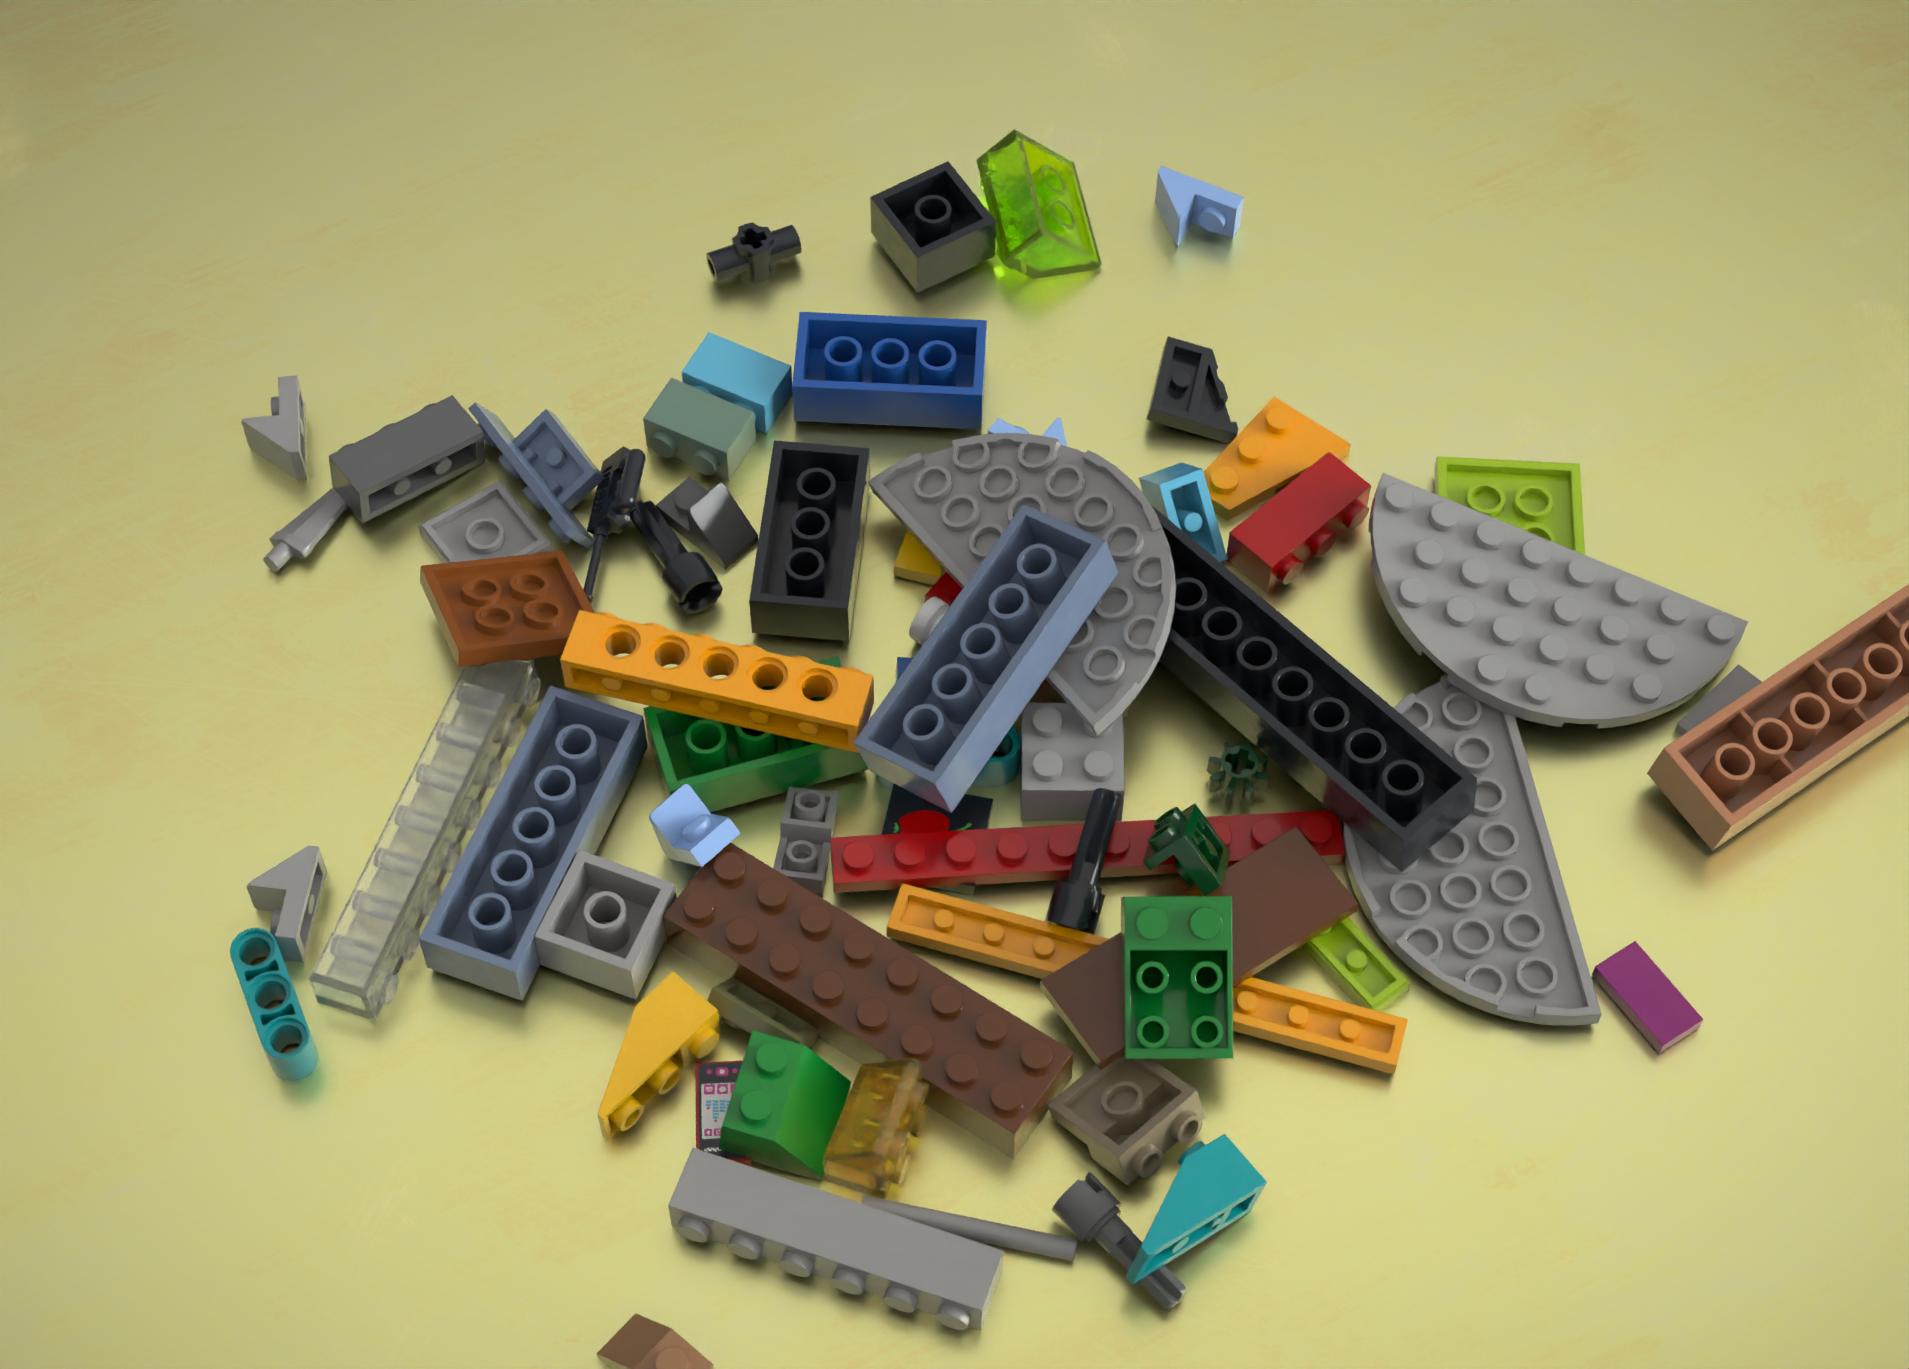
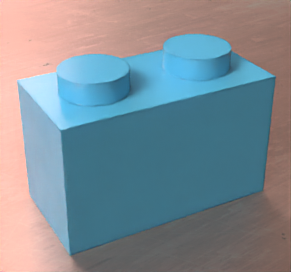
M710 332L682 370L683 383L753 411L755 429L764 434L768 433L793 395L791 365Z

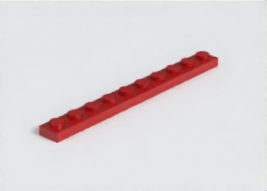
M1330 810L1206 817L1231 851L1227 868L1294 827L1298 828L1327 865L1342 864L1345 857L1340 821ZM1156 820L1115 822L1100 878L1178 873L1174 864L1176 859L1174 855L1151 870H1148L1142 862L1148 847L1147 840L1155 830L1153 823ZM1084 824L830 837L833 891L838 893L900 889L902 883L918 888L959 886L962 883H975V885L1062 880V878H1068Z

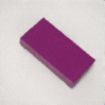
M1636 941L1595 966L1592 973L1594 978L1659 1054L1701 1026L1703 1018Z

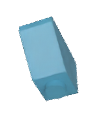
M1181 462L1139 478L1142 492L1153 507L1219 562L1228 559L1202 468Z

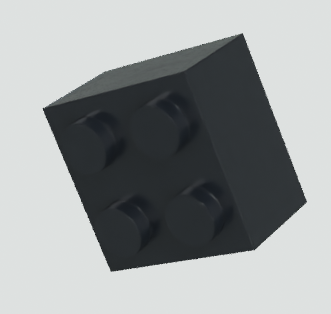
M949 161L870 197L871 233L917 293L995 257L996 220Z

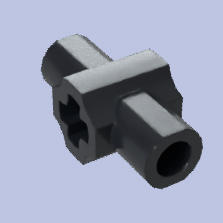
M751 222L738 227L737 235L732 238V245L706 253L707 264L716 282L738 275L740 279H747L757 284L770 279V273L776 267V261L802 253L801 242L793 225L770 231L768 227H761Z

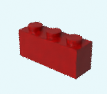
M1331 452L1326 453L1229 532L1226 553L1227 561L1266 594H1269L1281 583L1284 585L1289 584L1298 576L1303 565L1314 555L1317 557L1323 556L1333 546L1337 536L1347 528L1354 530L1364 521L1369 512L1367 504L1371 485Z

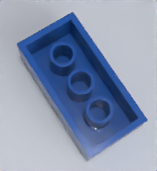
M799 312L792 383L794 421L982 429L987 320Z

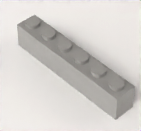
M692 1148L668 1204L672 1227H675L680 1235L689 1240L706 1242L707 1239L727 1245L731 1252L740 1257L756 1260L761 1256L779 1262L782 1269L793 1275L809 1277L810 1274H814L831 1280V1283L836 1288L846 1293L859 1295L862 1291L880 1296L887 1305L903 1312H913L915 1309L936 1315V1319L940 1323L957 1330H965L969 1326L981 1331L1003 1271V1250L696 1148Z

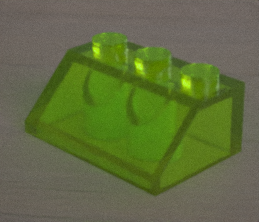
M1015 129L976 159L981 177L980 186L985 193L989 213L996 220L997 254L1007 268L1015 269L1035 279L1096 270L1102 265L1074 162Z

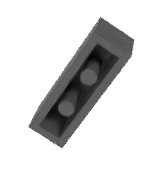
M452 395L437 403L429 404L419 412L396 423L388 424L378 432L356 443L347 444L337 452L329 455L332 486L357 518L364 523L484 463V433Z

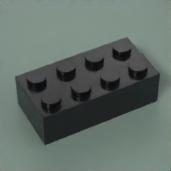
M774 440L749 598L752 633L849 641L870 490L868 481L871 480L870 448Z

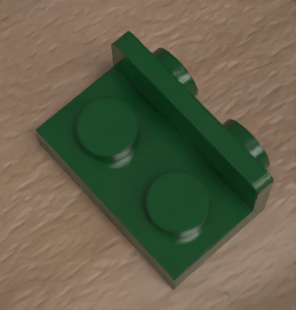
M1194 803L1182 812L1178 807H1174L1161 815L1153 823L1155 830L1147 840L1148 847L1142 861L1147 869H1153L1174 855L1176 857L1174 864L1182 879L1189 886L1196 884L1204 896L1222 886L1231 851L1198 806Z

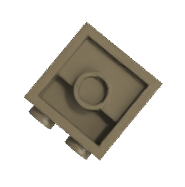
M1125 1055L1102 1069H1099L1095 1064L1048 1104L1052 1119L1086 1143L1092 1159L1126 1185L1139 1175L1143 1178H1148L1155 1174L1162 1164L1163 1154L1178 1141L1181 1144H1188L1198 1136L1202 1128V1121L1205 1119L1196 1089L1153 1059H1125Z

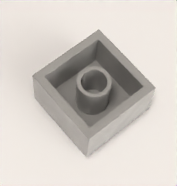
M1028 703L1021 712L1020 723L1021 820L1085 821L1093 792L1098 788H1105L1121 795L1122 800L1116 821H1122L1125 795L1123 712L1097 736L1068 703Z
M579 850L534 935L540 964L636 1000L666 940L663 915L677 898L675 884Z

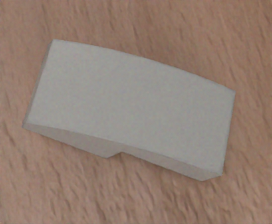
M789 786L780 823V841L773 868L811 892L823 894L831 853L830 837L834 835L839 792Z

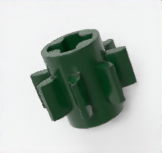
M1225 743L1221 759L1209 757L1207 772L1212 776L1209 778L1208 791H1218L1225 800L1226 806H1229L1231 803L1245 802L1248 806L1252 805L1254 790L1259 792L1267 791L1269 777L1264 774L1268 762L1267 756L1258 757L1251 749L1250 743H1247L1245 746H1230L1228 743Z

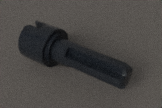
M640 500L636 502L635 508L631 511L630 520L664 567L662 582L684 613H700L711 607L721 596L723 588L708 562L700 553L687 551L652 501L643 503Z
M1098 788L1093 792L1068 878H1062V881H1056L1045 922L1056 923V925L1095 935L1106 895L1101 893L1102 888H1099L1098 884L1122 800L1119 793L1105 788Z

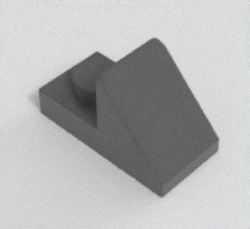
M689 476L656 504V507L670 527L723 569L729 567L759 540L757 532L726 486L721 482L708 491Z

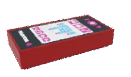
M742 1061L695 1062L696 1149L751 1167V1157L719 1150L722 1124Z

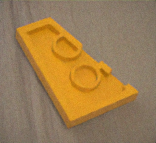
M1273 397L1203 472L1214 512L1228 521L1273 497L1276 489L1296 479L1326 453L1331 452L1339 460L1348 456L1351 444L1278 398Z

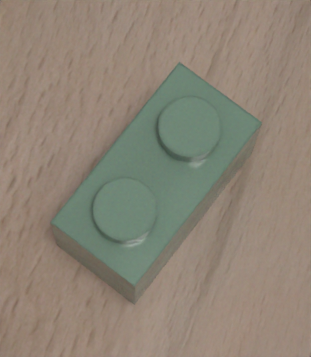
M673 378L668 381L643 418L647 447H650L660 456L676 458L692 465L703 474H714L730 481L756 441L753 411Z

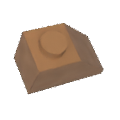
M636 1313L597 1352V1357L610 1369H714V1365L672 1328Z

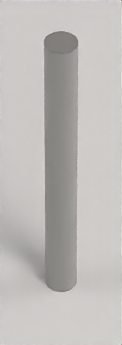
M865 1195L862 1198V1204L970 1240L1074 1261L1078 1239Z

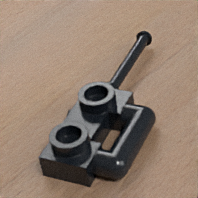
M623 446L602 463L601 473L605 478L597 485L587 531L593 534L595 539L583 589L590 604L594 600L592 593L604 542L607 541L608 535L612 532L620 534L626 528L631 518V509L636 504L646 460L644 452L640 449L630 450Z

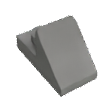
M297 375L278 377L279 396L271 397L272 416L242 419L241 423L248 445L253 451L296 480L307 479L305 401Z
M317 846L305 847L247 885L254 908L273 912L270 933L275 937L284 960L304 962L327 874L324 860Z

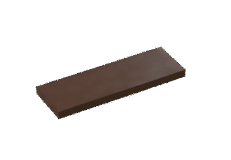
M1294 827L1228 867L1222 886L1207 895L1232 896L1233 988L1357 912L1359 904L1297 827ZM1196 886L1182 896L1204 895ZM1120 932L1040 980L1041 991L1099 1069L1125 1055Z

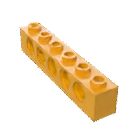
M579 610L560 659L564 684L568 688L856 753L859 751L853 742L868 723L874 705L873 675L865 674L854 667L844 666L838 668L816 663L804 656L795 655L789 657L766 652L755 645L739 646L717 641L705 634L690 635L668 630L666 627L656 623L640 624L622 620L607 612L595 614ZM622 653L629 654L624 657H615L616 655ZM669 664H677V665H678V666L673 667V668H664V666L669 665ZM717 675H726V676H727V677L722 678V679H713V678H712V677L717 676ZM765 686H775V687H777V688L772 689V690H762V689H760V688L765 687ZM813 697H824V698H826L825 700H822V701H812V700H809V699H811V698H813Z

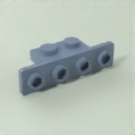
M477 402L473 403L468 409L478 421L477 425L484 433V440L492 447L497 446L503 453L498 458L503 467L515 478L519 479L521 477L527 484V487L523 490L526 497L538 509L542 511L547 510L552 517L548 522L550 528L564 542L569 543L573 539L588 548L595 541L571 510L605 477L555 414L545 409L514 438L497 415Z

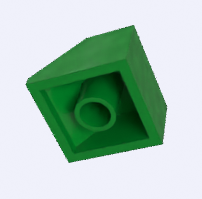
M752 1030L722 1124L719 1150L751 1157L753 1162L822 1181L851 1081L805 1045Z

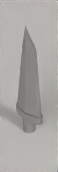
M334 488L330 489L269 539L275 547L263 560L271 570L279 571L292 557L305 559L347 509L348 505Z

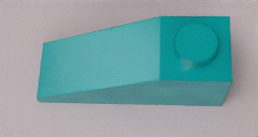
M1225 1134L1207 1145L1203 1141H1198L1180 1156L1178 1163L1181 1167L1126 1274L1127 1279L1132 1285L1251 1212L1267 1181Z

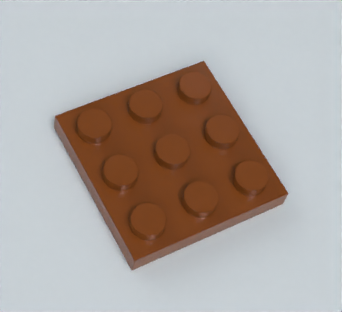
M564 551L423 565L420 568L421 586L458 667H478L488 663L513 660L529 661L538 657L562 655L579 610L595 613Z

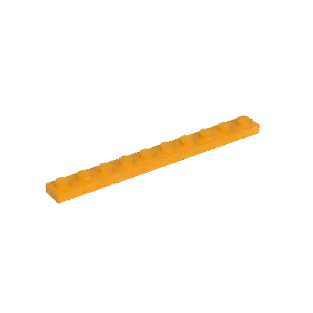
M904 883L901 884L886 927L887 937L1044 979L1108 940V938ZM1253 977L1248 978L1233 988V1031L1386 1073H1395L1408 1019Z

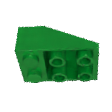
M1232 896L1121 897V962L1125 1059H1233Z

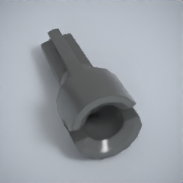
M1089 1172L1086 1175L1085 1181L1077 1180L1057 1200L1052 1211L1082 1242L1087 1240L1093 1242L1096 1240L1127 1271L1129 1270L1142 1241L1119 1217L1121 1214L1119 1209L1121 1203ZM1165 1265L1138 1281L1166 1310L1176 1306L1186 1294L1185 1285Z

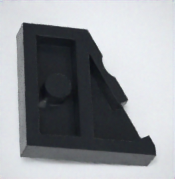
M1167 337L1146 420L1228 444L1236 438L1238 426L1236 422H1231L1225 405L1228 395L1224 383L1218 378V365L1212 349L1173 337Z

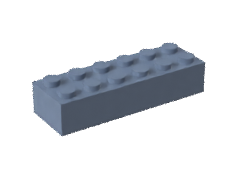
M1022 504L853 742L869 770L952 813L1119 573L1106 541Z
M550 685L419 937L427 968L523 1001L540 966L534 935L578 851L582 850L595 855L648 748L642 715Z

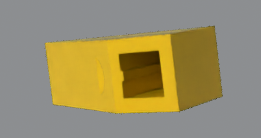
M675 972L670 973L634 1008L597 1113L602 1136L607 1141L617 1131H626L631 1128L641 1117L644 1106L658 1093L663 1095L670 1091L679 1081L682 1070L696 1057L701 1059L708 1055L719 1041L721 1028L718 1010Z

